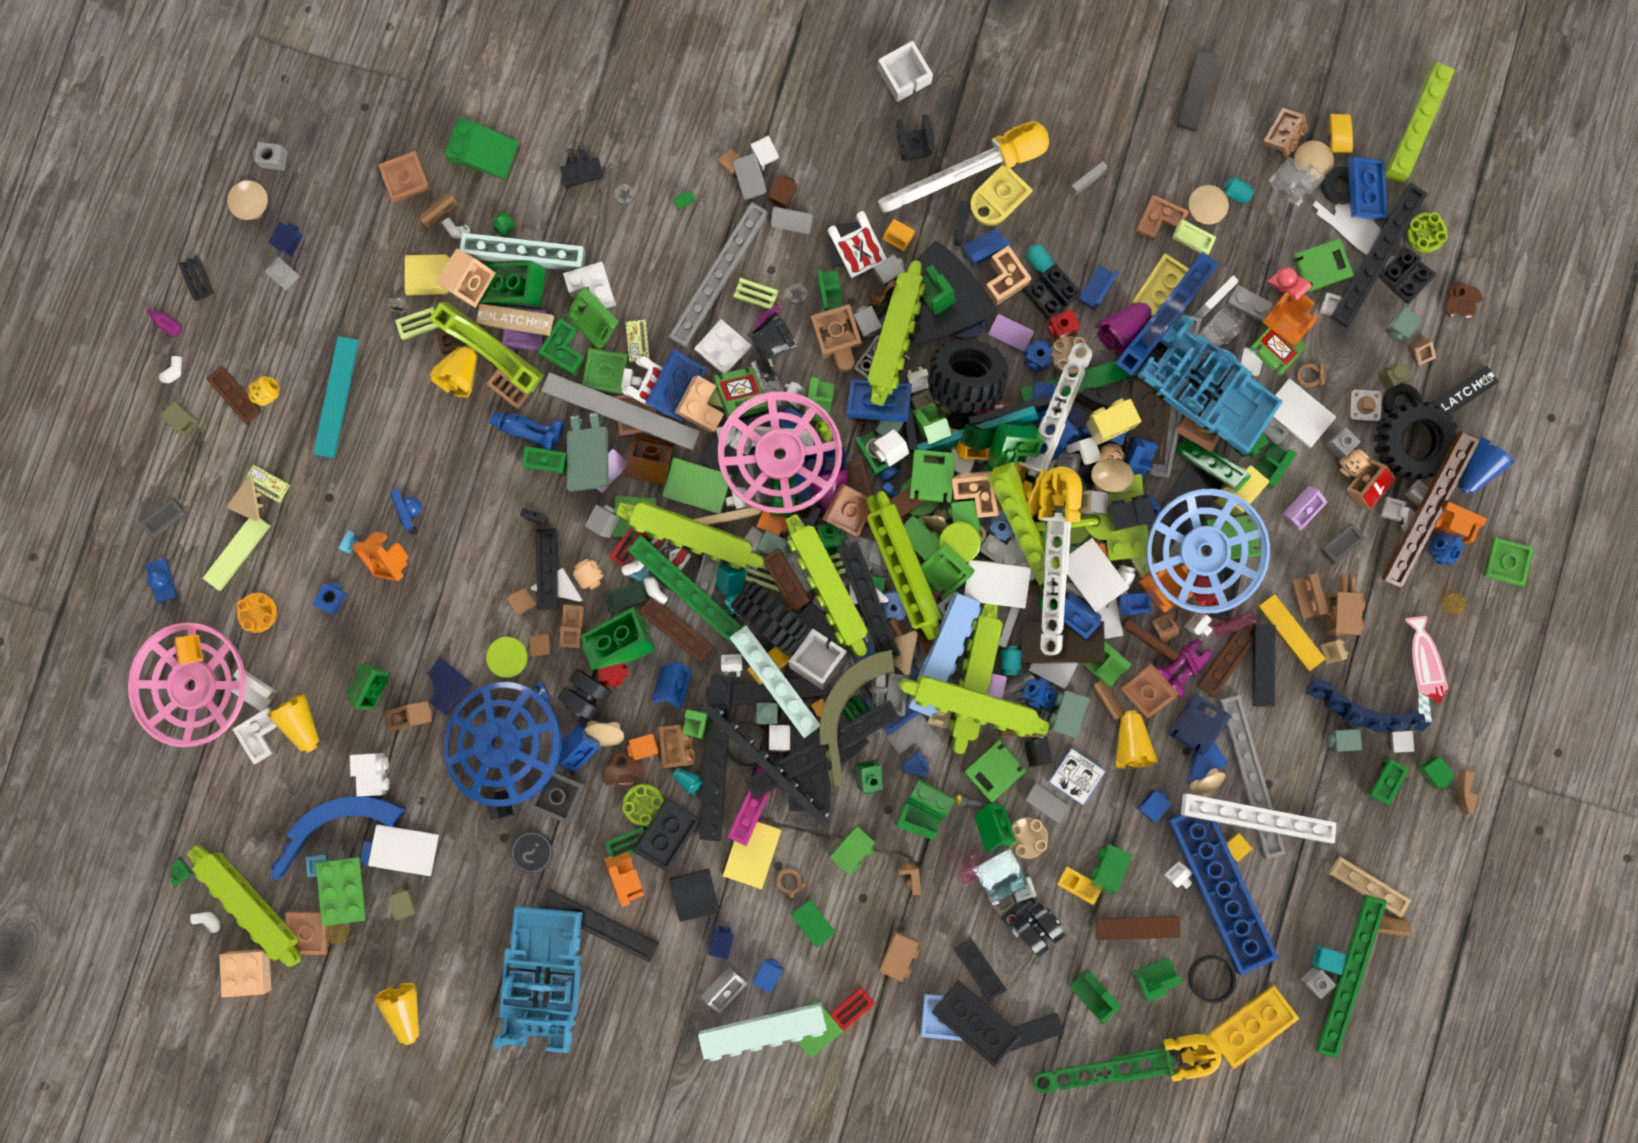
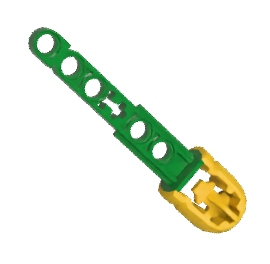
M1205 1034L1177 1037L1176 1040L1170 1038L1163 1040V1048L1114 1056L1112 1060L1061 1068L1055 1072H1052V1070L1039 1072L1034 1076L1033 1084L1038 1092L1048 1093L1056 1091V1088L1065 1090L1111 1081L1121 1083L1169 1074L1172 1082L1180 1081L1183 1077L1185 1079L1203 1077L1212 1074L1218 1069L1221 1063V1049L1218 1042ZM1183 1047H1188L1185 1052L1181 1053L1183 1063H1188L1192 1067H1178L1176 1070H1173L1172 1066L1176 1064L1175 1056L1170 1055L1169 1050H1181ZM1143 1059H1149L1152 1062L1150 1069L1143 1070L1140 1067ZM1124 1062L1131 1065V1070L1127 1074H1123L1119 1070L1120 1065ZM1104 1066H1106L1107 1070H1110L1106 1077H1103L1100 1073L1096 1074L1097 1079H1094L1091 1068H1095V1072L1102 1071ZM1081 1070H1087L1090 1073V1077L1088 1080L1082 1081L1078 1078V1073ZM1065 1073L1069 1076L1067 1084H1060L1057 1081L1060 1074ZM1040 1077H1046L1049 1080V1084L1045 1088H1040L1037 1085V1080Z

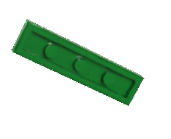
M1185 438L1175 449L1178 455L1236 492L1251 478L1250 473L1212 450L1210 452L1188 438Z

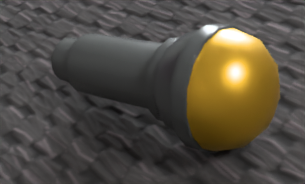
M964 794L956 795L954 802L958 808L966 806L984 808L986 804L982 800L971 799Z

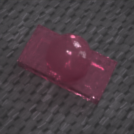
M972 852L967 854L963 863L967 870L958 874L959 881L962 886H966L998 869L999 864L996 856L994 855L983 860L979 853Z

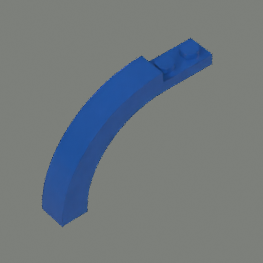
M1202 252L1151 320L1127 347L1116 364L1130 375H1133L1195 297L1219 263L1205 252Z
M352 796L326 802L309 811L290 829L286 836L292 839V841H289L283 848L285 853L281 859L278 858L271 867L273 871L270 876L275 880L282 879L308 839L316 830L329 821L342 816L358 815L373 818L389 827H393L397 824L406 808L390 800L373 796Z

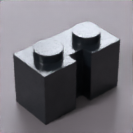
M1144 495L1132 497L1131 502L1124 503V499L1112 501V506H1108L1112 532L1156 522L1151 497L1145 498Z

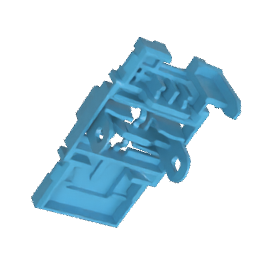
M1183 315L1175 324L1171 325L1160 340L1163 345L1168 347L1160 361L1156 363L1153 361L1154 357L1148 358L1136 376L1144 379L1143 381L1157 390L1156 395L1160 396L1163 394L1165 396L1163 400L1185 417L1195 422L1201 428L1208 427V433L1217 432L1218 436L1246 455L1254 446L1283 401L1267 390L1260 382L1252 379L1251 375L1253 373L1240 364L1231 352L1220 349L1201 334H1198L1196 337L1192 335L1187 329L1192 326L1194 321L1189 316ZM1231 366H1232L1233 369H1232L1231 372L1228 374V376L1226 377V379L1224 380V382L1222 383V385H1221L1220 388H1219L1221 391H1223V392L1221 393V395H1220V394L1217 393V391L1214 389V387H1216V386H1218V385L1220 384V382L1222 381V379L1225 377V375L1227 374V372L1230 370V368H1231ZM1190 369H1193V370L1196 369V371L1194 372L1195 375H1194V374H1191V373L1189 372V370H1190ZM1185 376L1194 379L1199 384V387L1196 389L1190 383L1183 388L1187 382ZM1206 389L1212 392L1217 401L1211 399L1200 417H1198V413L1202 411L1203 406L1208 401V397L1202 394Z
M524 906L514 907L512 931H510L509 941L511 945L510 948L505 949L499 1018L504 1019L501 1033L494 1038L493 1049L498 1050L505 1045L525 1047L527 1036L548 1038L546 1051L570 1052L572 1041L571 1029L572 1026L576 1025L574 1017L577 1015L581 975L579 960L582 959V955L578 954L580 950L581 938L579 936L582 912ZM537 966H542L540 983H537ZM510 967H513V968H523V969H512V970L509 972ZM546 967H550V971L554 972L551 974L550 984H544ZM536 991H539L538 1007L533 1006L534 1001H528L535 997ZM544 991H549V1002H551L547 1003V1008L543 1007Z

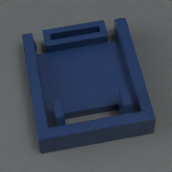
M1195 694L1169 730L1168 735L1172 738L1175 737L1178 742L1194 752L1198 750V754L1204 756L1231 716L1226 711ZM1204 705L1217 713L1214 718L1202 712Z

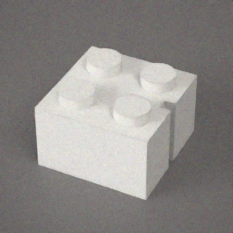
M913 41L878 60L877 70L896 102L911 95L913 89L917 92L932 82L933 74Z
M812 629L789 660V667L824 690L847 659V651L832 641L829 644L828 650V638Z

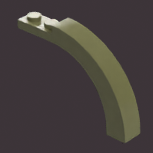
M891 650L869 656L852 666L837 681L825 702L820 721L821 747L829 745V749H826L827 762L831 761L832 770H829L830 783L834 782L835 787L844 786L837 740L838 723L842 710L849 698L862 685L876 677L895 673Z

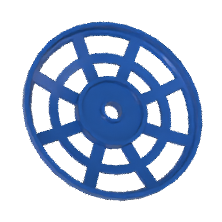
M496 682L485 685L465 697L453 712L446 727L444 758L449 775L455 785L465 795L481 804L511 806L526 801L537 794L548 783L555 772L562 745L560 724L551 705L535 690L512 682ZM511 688L517 689L522 693L516 702L508 700L492 701L491 689ZM483 692L484 704L473 710L466 720L458 716L462 708L472 698ZM529 696L535 699L543 708L549 722L536 724L533 716L523 707ZM506 706L511 709L504 719L495 718L493 707ZM485 710L487 721L479 728L471 724L472 720ZM518 713L525 717L529 723V728L520 730L513 722ZM455 723L461 727L458 738V753L450 757L449 740ZM552 730V751L547 765L537 760L540 748L539 733ZM466 731L475 735L474 747L464 750V738ZM532 736V751L528 755L522 752L523 738ZM500 737L503 744L499 749H496L494 743ZM477 756L482 763L478 773H475L470 767L467 758ZM517 759L526 763L518 773L511 777L508 766L512 765ZM461 761L465 771L475 780L471 791L465 788L458 780L452 768L453 764ZM489 767L499 768L503 780L493 781L485 779ZM532 767L543 772L540 779L531 788L518 795L514 786L515 782L522 779ZM482 784L491 787L506 786L510 798L492 800L478 795Z

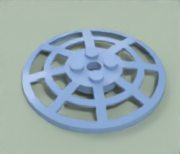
M1199 489L1178 496L1159 512L1155 519L1156 522L1152 524L1148 534L1146 560L1153 582L1168 600L1189 611L1218 613L1240 605L1257 590L1268 569L1270 542L1263 520L1248 502L1227 491ZM1213 495L1228 500L1222 510L1215 508H1197L1195 497ZM1186 500L1188 512L1178 517L1170 527L1160 522L1172 507ZM1235 504L1239 505L1251 517L1257 530L1245 533L1241 525L1229 515ZM1199 514L1218 516L1212 527L1201 526ZM1190 518L1193 526L1191 531L1185 536L1175 531L1183 521ZM1225 520L1233 526L1238 536L1227 538L1220 530ZM1158 530L1166 535L1163 543L1164 560L1153 564L1152 542L1155 531ZM1172 538L1181 543L1180 555L1169 558V545ZM1260 538L1261 559L1256 572L1245 567L1248 559L1247 541ZM1241 543L1240 562L1237 563L1230 559L1231 546ZM1204 545H1208L1210 548V554L1206 557L1201 554V548ZM1183 563L1190 570L1185 581L1176 574L1172 566ZM1225 566L1235 571L1229 579L1220 584L1217 577L1218 572L1223 570ZM1167 569L1172 579L1182 587L1178 598L1174 597L1164 588L1156 572ZM1198 574L1208 576L1212 587L1200 588L1192 585ZM1241 574L1253 579L1240 595L1227 602L1223 593L1224 589L1234 584ZM1190 591L1199 594L1214 593L1219 605L1201 607L1188 604L1186 600Z

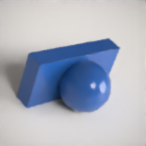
M398 488L391 490L390 495L406 532L413 530L410 517L420 513L422 508L421 502L415 497H407L402 500Z
M163 558L145 564L148 574L147 583L152 588L155 602L162 603L178 598L168 560Z
M1147 592L1120 595L1118 609L1123 615L1152 612L1150 596Z

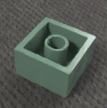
M1066 690L1060 691L1053 704L1055 706L1053 713H1049L1047 717L1050 725L1048 730L1070 738H1077L1090 698Z

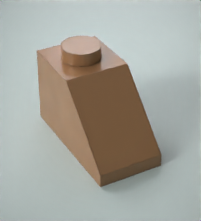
M428 701L385 711L389 732L432 722Z

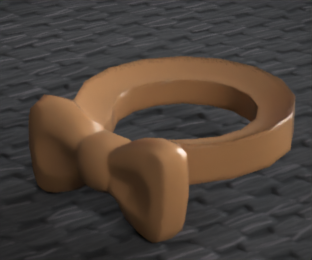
M1304 364L1301 366L1296 374L1298 383L1305 388H1312L1318 384L1323 386L1325 384L1324 365ZM1304 369H1313L1319 373V378L1313 383L1304 382L1301 377Z
M785 869L777 877V886L782 892L789 894L790 899L800 893L806 886L805 882L802 883L800 874L794 869ZM792 873L796 876L797 889L793 891L782 886L781 878L784 874Z

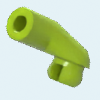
M823 421L818 422L816 430L820 436L821 443L831 442L833 436L828 426Z

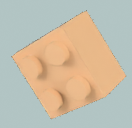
M456 248L436 284L457 298L476 307L494 277L495 272L474 257Z
M264 949L229 951L219 955L221 998L260 995L271 991L270 958L265 955Z

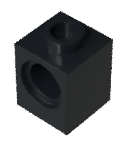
M799 499L797 503L795 502L794 506L802 504L806 501ZM814 505L806 507L810 511V515L807 518H801L798 515L799 510L792 512L791 516L797 514L805 526L814 527L821 509Z

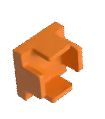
M1286 291L1275 303L1263 320V323L1295 347L1313 326L1319 315L1315 314L1312 316L1308 313L1315 302L1303 294L1298 300L1288 298L1289 293Z
M1447 502L1434 527L1436 528L1435 533L1438 534L1440 530L1455 536L1458 533L1465 536L1463 543L1469 544L1474 542L1480 527L1485 525L1487 518Z
M373 532L364 542L357 541L352 546L374 577L399 581L403 577L401 570L407 565L408 555L401 545L396 542L385 551L381 544L388 538L386 533Z
M1184 564L1172 566L1176 574L1185 581L1189 573L1187 567ZM1167 569L1156 572L1164 588L1174 597L1178 598L1182 587L1172 579ZM1150 572L1138 580L1161 612L1165 613L1173 606L1179 607L1160 592L1153 582ZM1191 591L1189 592L1187 600L1194 595Z
M629 852L614 858L612 856L604 858L622 907L629 905V901L644 896Z

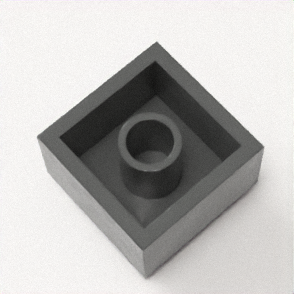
M555 771L548 783L535 794L529 808L569 824L574 817L587 784Z

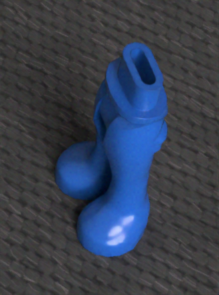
M505 411L502 414L494 412L489 421V424L497 426L498 430L508 433L509 436L527 439L541 445L545 450L554 451L556 443H559L564 429V421L556 419L551 425L547 426L519 414L510 413L507 415Z

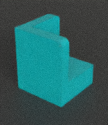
M729 563L719 565L715 586L725 596L740 593L744 589L746 571L742 567L740 569L731 567Z
M1317 945L1312 965L1342 975L1347 955Z

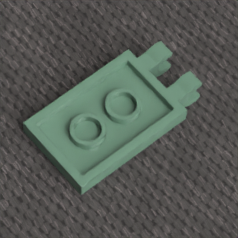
M598 412L590 413L591 429H583L584 422L583 419H579V415L571 416L570 421L573 431L567 432V489L572 492L609 487L608 429L602 427V416H599Z

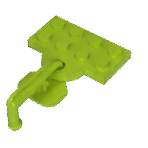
M1133 475V481L1126 492L1101 491L1109 493L1108 506H1112V501L1124 499V503L1132 501V497L1144 495L1142 475ZM1081 513L1080 522H1071L1070 544L1082 543L1090 535L1097 540H1106L1109 561L1146 557L1147 524L1112 532L1108 514ZM1047 521L1034 522L1038 531L1047 530Z

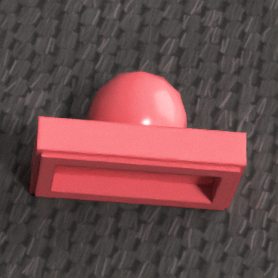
M1289 267L1281 268L1268 280L1269 286L1284 294L1287 291L1289 296L1296 300L1312 287L1309 281L1297 276L1293 268Z

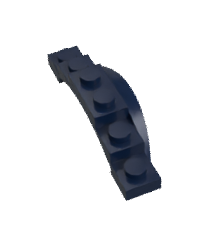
M1313 678L1306 687L1305 694L1311 695L1316 699L1325 700L1324 707L1333 710L1344 721L1375 732L1382 733L1385 729L1403 732L1407 727H1411L1413 730L1424 731L1432 723L1425 722V715L1419 714V711L1414 709L1408 714H1386L1367 709L1341 695L1333 688V683Z

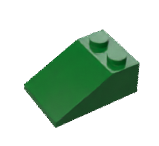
M457 117L445 156L451 163L506 180L519 142L478 123Z
M533 261L484 264L494 271L495 275L478 302L479 304L541 308L545 268Z
M634 607L581 635L592 670L637 660L656 650L645 618Z
M364 662V664H360L356 671L357 678L355 682L351 683L347 689L346 694L348 696L346 700L355 709L373 710L391 672L370 662Z

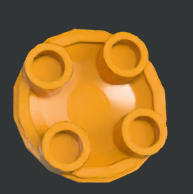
M260 592L251 593L238 601L237 619L245 631L261 633L268 630L274 624L277 616V607L273 599L268 595Z

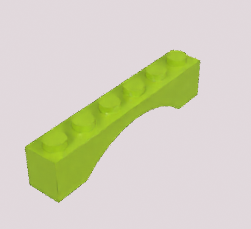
M1436 62L1428 70L1412 117L1386 167V178L1402 184L1410 176L1455 69Z
M449 302L439 303L429 318L442 330L463 341L486 357L525 393L534 392L544 378V374Z
M1011 462L996 467L988 479L1038 584L1042 585L1045 580L1046 542L1032 519L1025 499L1022 481L1014 463ZM1055 557L1052 561L1055 569L1060 567L1058 557Z

